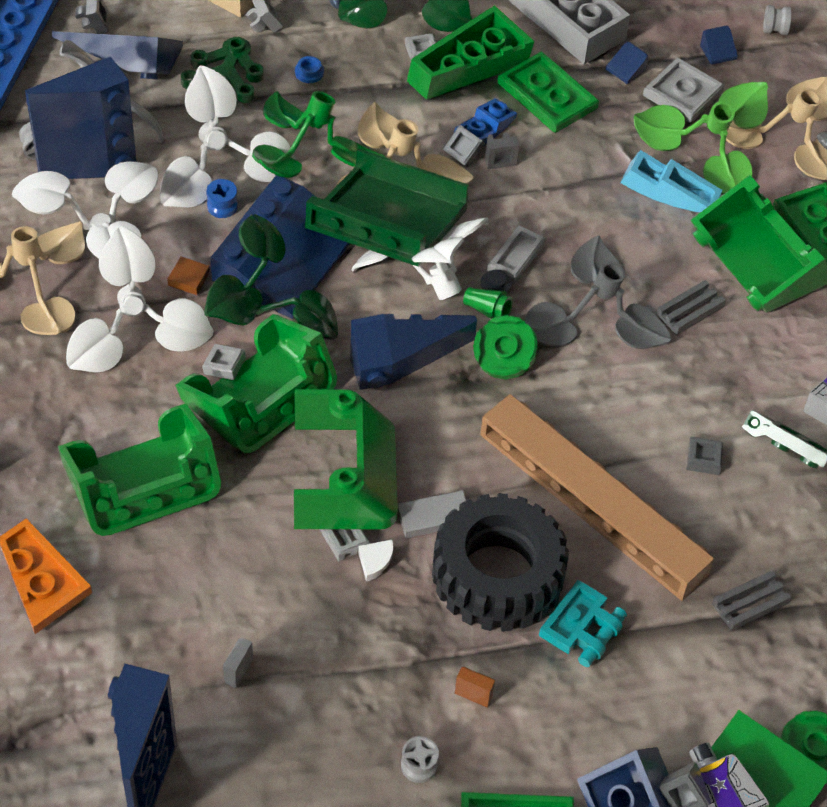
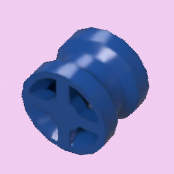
M226 179L212 181L206 189L208 212L216 218H228L234 215L238 208L236 185Z

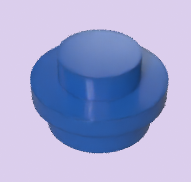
M306 56L301 58L296 65L295 76L301 82L315 83L323 78L324 67L316 57Z

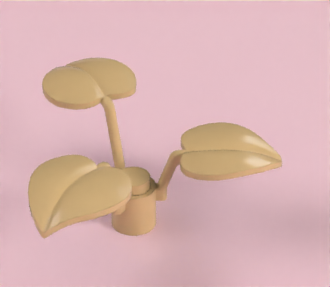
M827 77L806 80L793 86L786 96V108L765 126L760 127L761 125L755 128L743 129L732 121L727 131L726 141L742 149H753L760 146L763 141L761 133L767 132L788 113H791L793 120L798 123L807 122L804 138L806 145H800L795 150V163L804 174L812 178L827 180V150L818 142V139L813 142L811 141L814 121L827 119Z
M376 102L361 117L358 126L360 140L371 148L385 146L387 149H390L386 158L392 159L394 153L399 156H406L413 150L418 168L465 184L472 182L474 176L449 158L437 154H428L424 157L423 162L421 161L419 151L421 144L416 142L418 126L413 121L396 119L385 112ZM346 174L345 176H343V177L338 181L337 185H338L348 174Z
M81 221L54 229L39 237L34 228L27 226L16 228L11 233L12 246L6 247L7 254L3 265L0 263V278L6 275L12 256H14L19 264L30 265L39 303L31 304L24 308L21 314L23 326L28 331L40 335H56L69 331L75 322L74 308L68 300L62 297L44 300L35 262L39 257L41 260L48 258L54 264H67L81 258L85 252V240Z

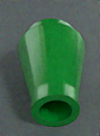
M468 287L463 297V303L486 317L493 319L494 317L509 315L513 299L507 296L505 291Z

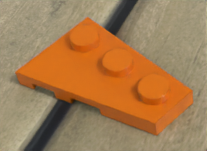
M27 518L0 536L2 553L35 634L92 594L91 585Z

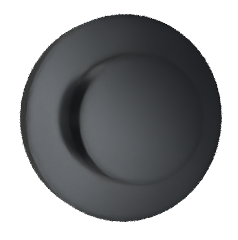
M490 270L481 277L480 286L481 289L505 291L508 294L512 287V279L504 271Z

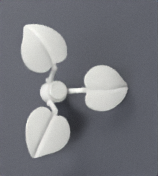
M206 66L198 67L185 94V107L188 114L199 122H207L199 130V138L203 142L200 146L202 150L201 161L198 166L192 157L183 156L174 160L169 165L160 187V200L164 206L189 208L200 205L207 199L206 189L212 181L211 177L202 170L206 166L208 149L216 151L222 149L225 145L231 146L239 152L248 155L244 163V170L251 178L260 182H271L276 175L266 170L253 159V149L258 145L265 144L277 147L286 154L291 148L284 137L271 131L256 135L251 141L250 150L231 141L226 131L218 125V117L232 115L236 107V94L231 84L221 74Z
M123 162L113 166L105 177L107 189L115 193L112 198L109 215L103 213L96 214L90 221L87 220L74 197L70 193H66L70 188L69 179L57 172L42 171L24 178L14 188L12 197L16 198L29 211L43 215L59 211L64 206L65 200H68L82 221L83 228L89 230L86 237L89 250L97 258H100L102 249L113 235L117 226H123L141 237L139 229L131 223L125 221L115 222L118 200L122 197L126 202L133 204L145 200L156 187L158 172L156 167H153L151 164L140 162Z
M488 218L467 221L452 227L440 243L412 257L413 262L436 263V265L429 269L431 274H428L421 265L419 267L414 266V268L424 277L427 285L432 283L439 300L454 296L462 290L455 275L457 269L454 265L453 255L463 243L464 237L473 233L482 225H489ZM369 250L359 258L351 270L354 274L359 267L379 262L388 256Z
M117 226L113 235L102 249L99 258V269L103 278L110 284L124 286L117 295L120 308L116 311L117 315L110 329L99 318L89 319L80 324L69 340L66 360L68 367L74 370L88 372L110 370L119 362L123 352L121 340L116 335H113L118 330L122 316L135 317L143 311L147 312L156 321L161 322L155 331L156 339L163 347L172 351H189L198 348L213 336L214 331L207 316L204 315V310L199 304L190 299L179 298L169 302L163 310V317L146 304L141 290L135 286V282H146L151 279L155 271L154 255L150 247L140 236L123 226Z

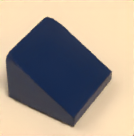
M728 25L703 31L700 47L711 65L737 59L738 55L732 32Z
M627 41L607 64L606 70L628 84L646 71L648 55Z

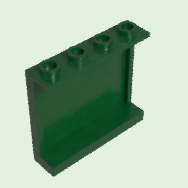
M358 148L356 150V165L353 170L324 199L311 196L307 200L305 228L419 267L422 262H413L412 257L438 244L467 211L469 185Z

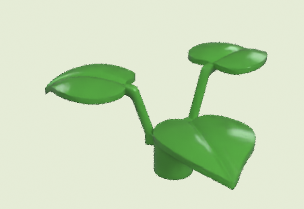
M749 82L727 89L719 98V102L712 106L709 115L703 114L700 120L687 129H683L685 119L682 113L677 108L669 105L654 106L646 111L635 114L633 118L634 125L641 139L650 147L659 151H672L680 146L681 135H688L706 123L708 129L714 134H720L721 138L720 156H712L706 161L703 168V177L722 190L721 194L724 195L747 176H752V166L747 156L740 151H732L726 154L727 131L732 121L743 129L755 128L763 123L768 112V85L766 82Z

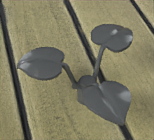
M599 235L584 243L576 251L570 263L571 272L579 282L593 283L591 290L575 310L566 317L565 311L559 305L541 302L530 308L525 318L526 324L535 332L539 344L553 348L564 347L570 344L577 335V329L571 321L577 317L595 294L602 299L616 296L617 314L621 318L615 323V331L626 345L636 349H649L666 345L671 341L669 331L650 309L639 304H630L625 311L623 310L622 296L625 291L620 286L625 278V270L605 246Z

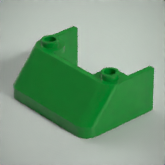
M295 389V430H356L357 468L346 467L335 470L329 478V489H294V529H387L391 527L397 520L398 510L395 426L392 421L352 390Z

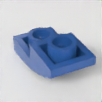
M494 98L477 107L475 116L460 125L487 144L488 135L492 134L493 139L496 138L515 120L517 113L504 102Z

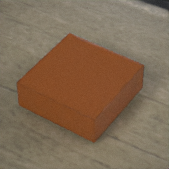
M180 256L167 278L168 286L197 295L210 273L209 265Z
M461 667L456 678L454 694L488 708L493 697L495 680L469 668Z

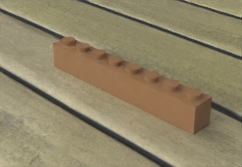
M509 394L483 416L480 435L681 601L709 576L714 558L705 547L693 542L683 533L679 526L670 523L657 513L653 505L642 501L631 491L628 485L611 476L602 464L593 461L585 455L576 443L564 438L551 423L543 421L533 413L526 403L518 401Z

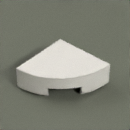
M392 540L358 546V554L366 582L379 577L382 571L389 565L393 556Z

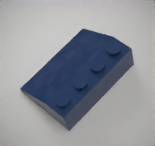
M111 56L25 90L38 172L53 171L64 175L68 179L106 177L107 172L116 164L137 162L129 80Z
M276 175L210 257L212 281L214 282L221 275L228 274L237 277L245 285L260 265L261 258L250 255L241 245L239 239L240 225L251 214L259 215L270 221L281 233L286 248L283 260L279 263L268 260L266 267L252 285V288L257 289L261 293V305L263 306L293 297L299 299L303 291L316 290L350 243L305 228L306 202L314 195L304 186ZM291 304L273 310L294 319L293 310L296 305Z
M124 663L120 676H114L110 683L108 699L112 700L111 716L114 717L115 721L114 734L117 736V750L119 751L127 807H155L177 747L170 676Z

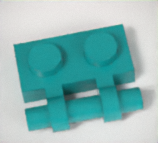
M577 580L540 628L539 637L567 654L571 652L575 645H578L583 649L582 654L578 658L579 663L584 667H590L595 659L599 660L606 651L605 645L610 638L616 637L623 628L622 622L627 617V613L620 607H616L611 614L603 609L608 597ZM593 622L600 626V630L595 636L586 632Z

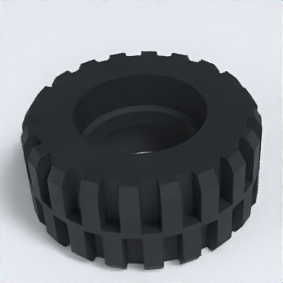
M498 493L497 497H490L489 494L477 496V501L475 502L468 499L459 504V511L457 509L451 510L445 517V522L440 524L434 544L432 563L433 583L437 585L436 593L440 600L443 602L447 601L446 608L453 615L460 613L463 622L471 626L474 622L481 624V629L491 631L492 627H501V632L512 631L515 625H519L520 629L532 625L533 618L536 620L544 618L548 614L549 608H553L556 605L560 592L563 589L569 549L566 547L567 539L561 529L558 530L559 523L552 515L546 516V509L537 503L532 506L527 503L528 499L520 496H517V499L508 498V494ZM503 546L520 553L528 561L531 569L517 577L507 579L495 578L475 568L468 557L484 547Z

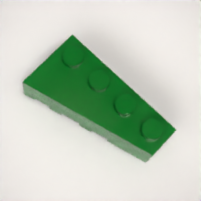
M494 5L413 57L410 63L407 82L427 100L506 72L530 58L535 41Z

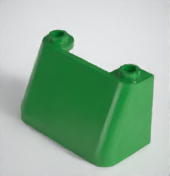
M749 175L691 219L696 230L692 235L702 248L707 245L749 293L746 298L757 312L762 309L765 313H768L824 287L827 284V263L816 248L812 249L809 244L806 245L774 209L771 201L765 198L763 194H760L758 190L760 188L759 184Z
M272 314L256 328L254 343L258 352L243 362L234 380L221 378L211 386L207 377L199 373H193L175 386L182 401L231 446L244 453H252L295 421V389L334 390L337 383V374L322 333Z
M186 403L166 410L158 420L160 437L98 458L92 445L84 440H76L58 446L62 463L91 529L97 535L108 536L209 501L219 493L221 479L211 437Z

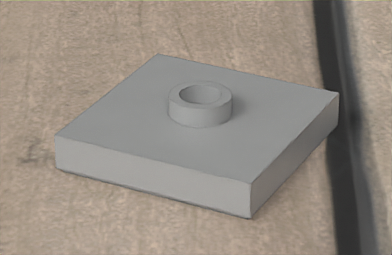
M677 57L644 88L643 96L658 105H669L677 108L684 116L685 121L691 124L723 93L725 85Z

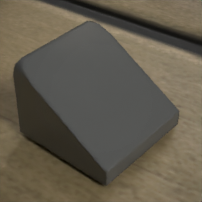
M696 762L667 775L658 787L670 807H706L711 803Z

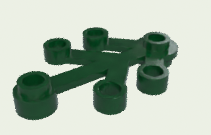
M241 37L229 38L224 41L222 48L209 53L203 50H195L190 55L191 66L194 69H198L199 66L207 67L210 63L224 59L223 64L211 69L229 81L237 93L238 101L242 103L253 101L254 87L249 83H244L235 70L236 64H240L246 71V78L249 82L258 83L264 78L263 66L254 63L249 57L251 53L249 41ZM185 70L181 73V85L183 88H188L196 71Z

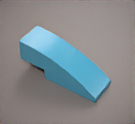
M642 150L630 162L620 182L637 193L653 200L694 212H702L719 199L722 192L720 188L671 159L665 165Z

